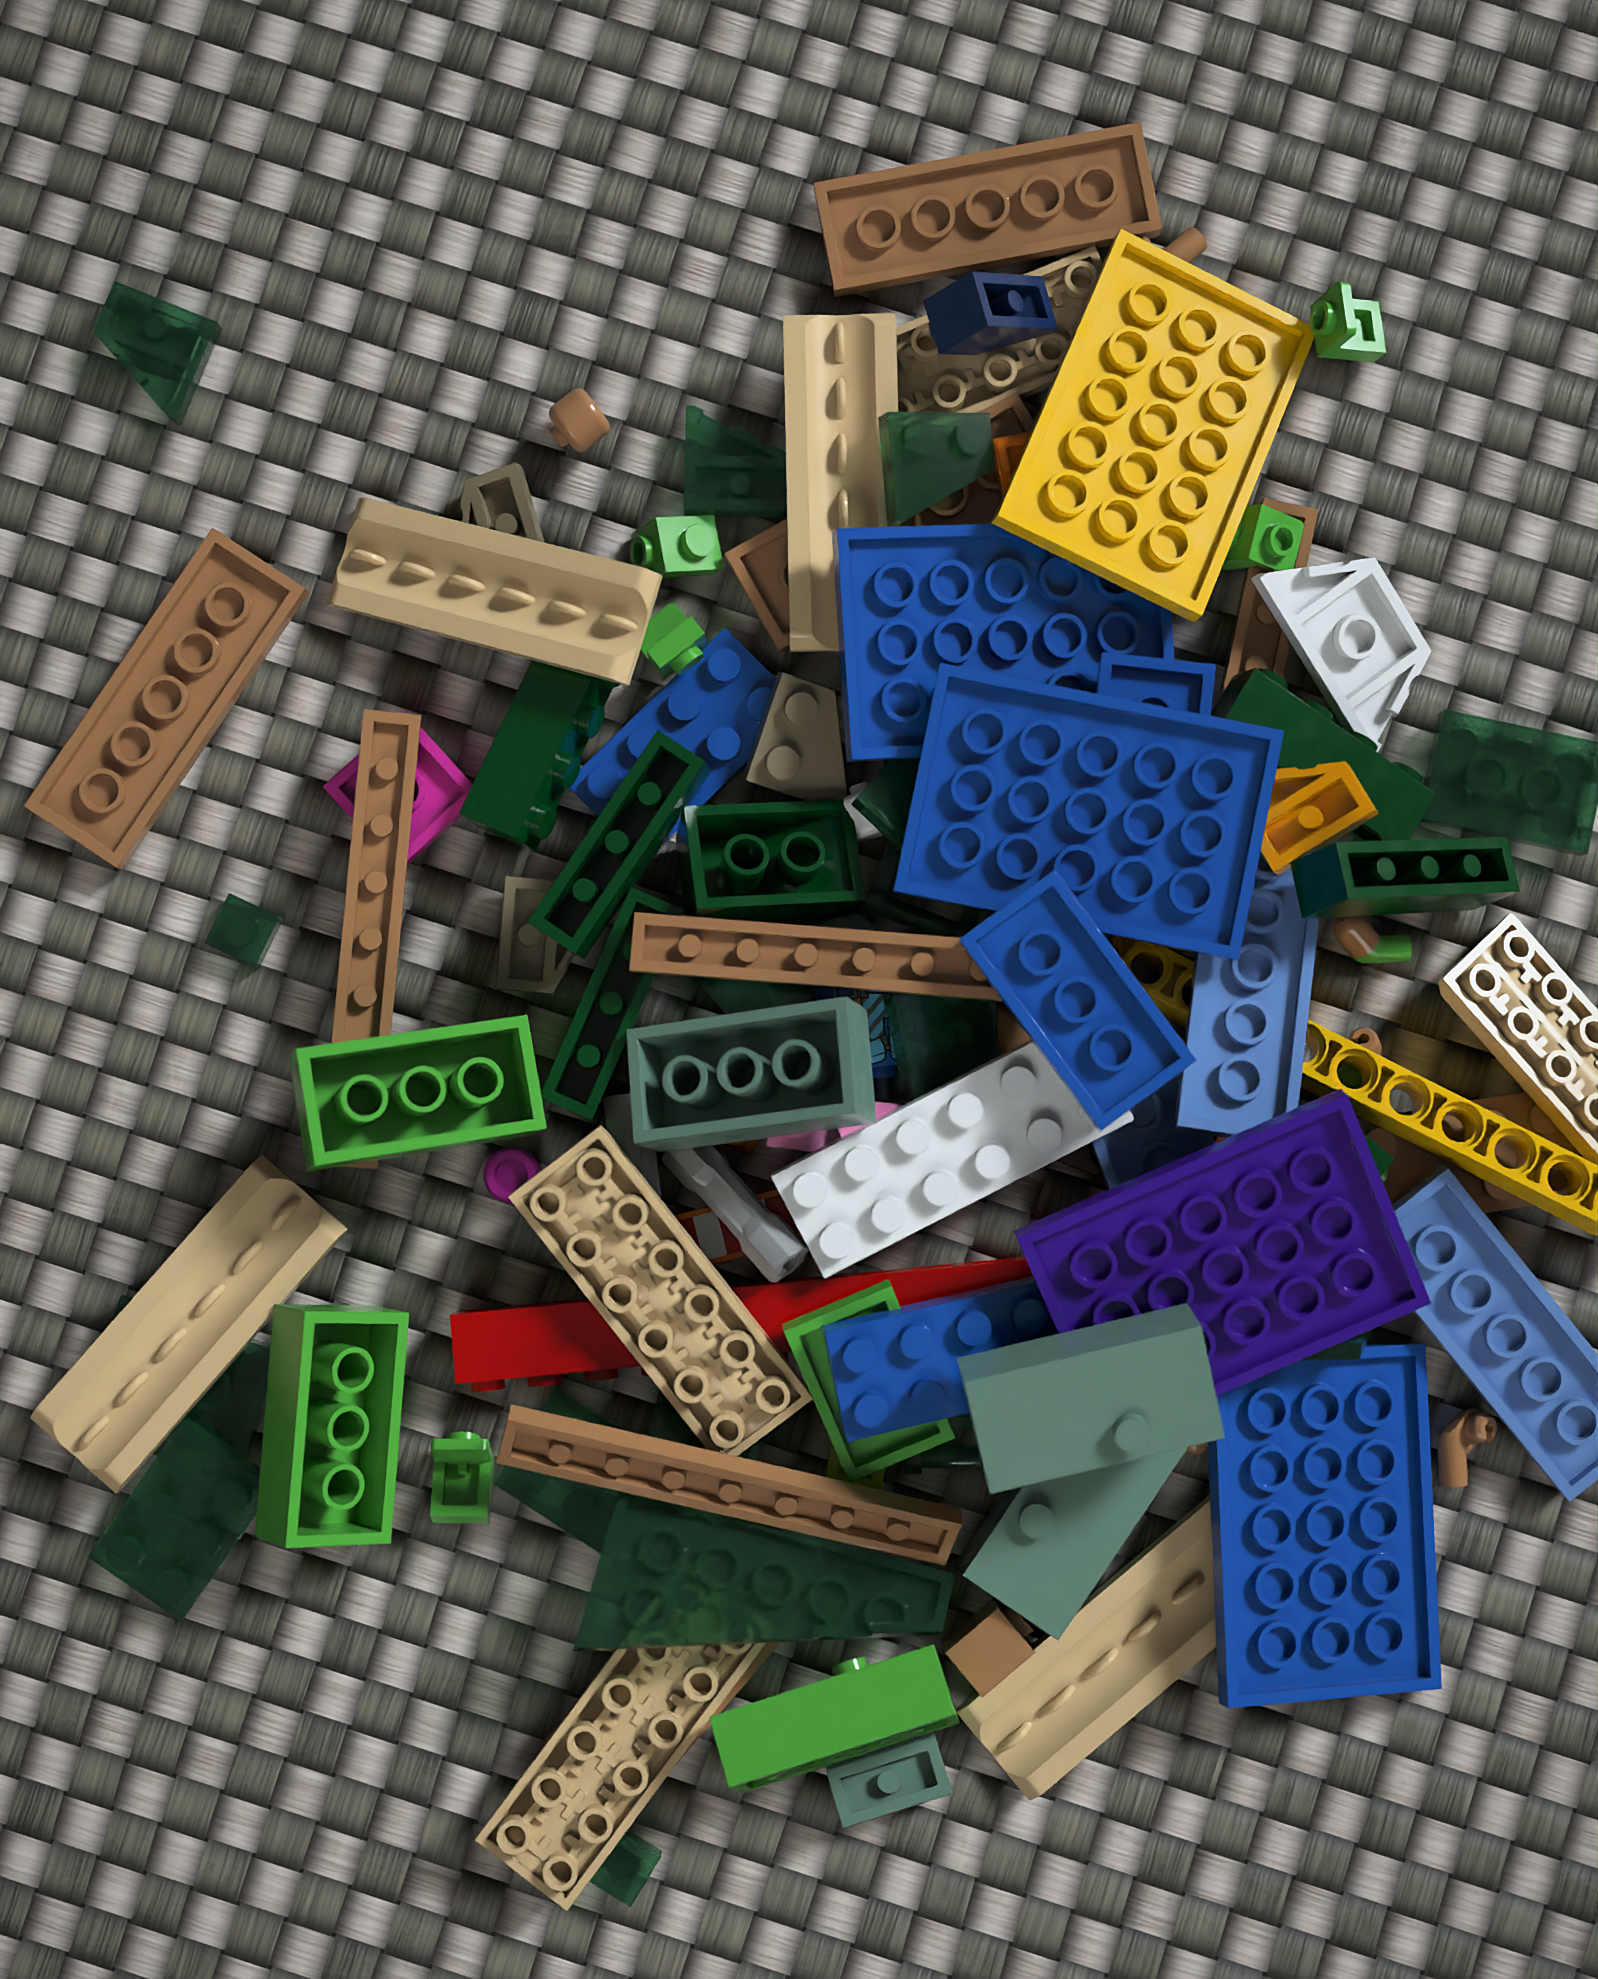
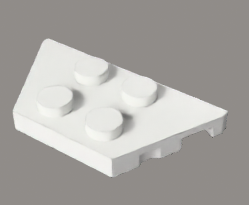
M1365 558L1255 575L1251 578L1252 582L1343 729L1347 732H1359L1373 740L1378 746L1376 750L1378 753L1382 746L1378 739L1391 715L1399 714L1409 695L1411 681L1420 674L1432 651L1376 558Z

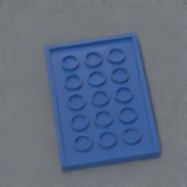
M994 524L837 528L832 532L847 762L921 758L940 663L1095 693L1101 652L1174 660L1171 611Z
M940 663L894 892L996 913L1055 869L1100 931L1105 935L1234 961L1239 960L1284 730Z
M1405 1342L1329 1347L1216 1396L1225 1435L1223 1439L1208 1442L1219 1704L1226 1708L1442 1689L1425 1343Z

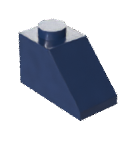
M972 271L923 300L929 320V331L935 341L938 354L977 355L1048 335L1058 330L1043 276Z

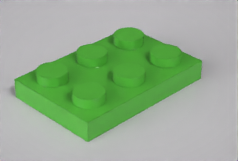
M889 1279L782 1324L785 1336L849 1483L955 1438L947 1418L847 1442L843 1435L821 1326L880 1311L900 1309Z

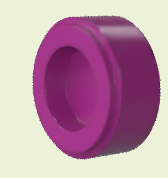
M502 1148L493 1153L487 1160L483 1171L484 1184L488 1192L495 1199L504 1203H512L508 1196L540 1172L541 1167L536 1157L524 1148Z

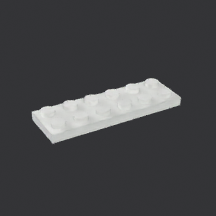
M1029 1040L876 1119L877 1123L864 1125L771 1173V1178L825 1279L1135 1119L1129 1110L1102 1131H1098L1033 1041Z

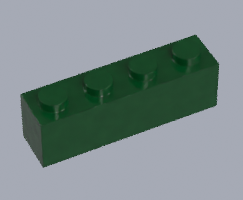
M532 660L459 814L480 829L536 852L541 840L546 839L552 832L557 818L556 808L565 789L570 788L576 781L581 767L580 757L589 738H593L603 724L605 716L604 706L613 687H617L620 684Z
M1253 668L1233 675L1212 710L1211 716L1284 730L1277 769L1291 767L1300 770L1310 769L1318 764L1346 761L1379 813L1348 834L1359 841L1409 840L1436 795L1435 792L1421 783L1422 776L1416 770L1400 762H1390L1376 752L1378 746L1373 740L1359 732H1347L1331 721L1333 718L1332 713L1321 704L1312 700L1302 701L1286 689L1288 686L1287 682L1278 674L1264 668Z
M657 730L527 922L574 954L585 959L625 900L630 887H634L680 819L683 806L690 804L711 773L707 763Z
M1508 837L1335 842L1290 863L1302 919L1470 911L1520 892Z
M633 887L629 889L541 1092L543 1100L590 1120L596 1119L603 1103V1097L606 1096L626 1050V1029L636 1027L658 974L637 973L629 970L634 912L684 916V909Z

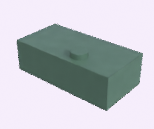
M847 997L626 1029L634 1144L658 1152L877 1123L867 1009Z
M1187 1303L957 1358L980 1461L990 1494L1225 1438L1202 1327Z
M1187 1447L1003 1491L956 1561L962 1575L1053 1638L1059 1640L1187 1450Z

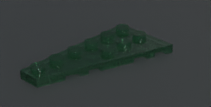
M619 1491L573 1651L938 1635L943 1631L955 1574L848 1543Z

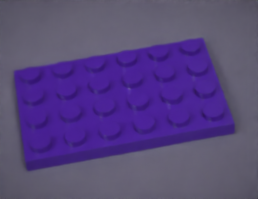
M1342 1089L1014 1230L1058 1334L1187 1303L1202 1327L1216 1396L1431 1304L1349 1097Z

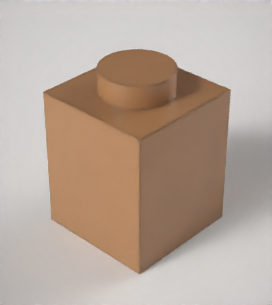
M994 1597L942 1641L945 1654L982 1698L1035 1653L1031 1641L1027 1637L1034 1631L1032 1626L1023 1616L1010 1607L1004 1610Z

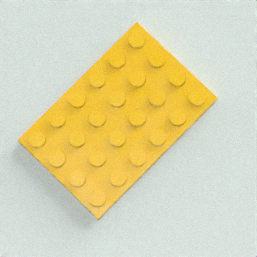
M1120 229L1108 250L992 520V524L1175 614L1196 622L1204 613L1314 340V334L1311 331L1310 325Z

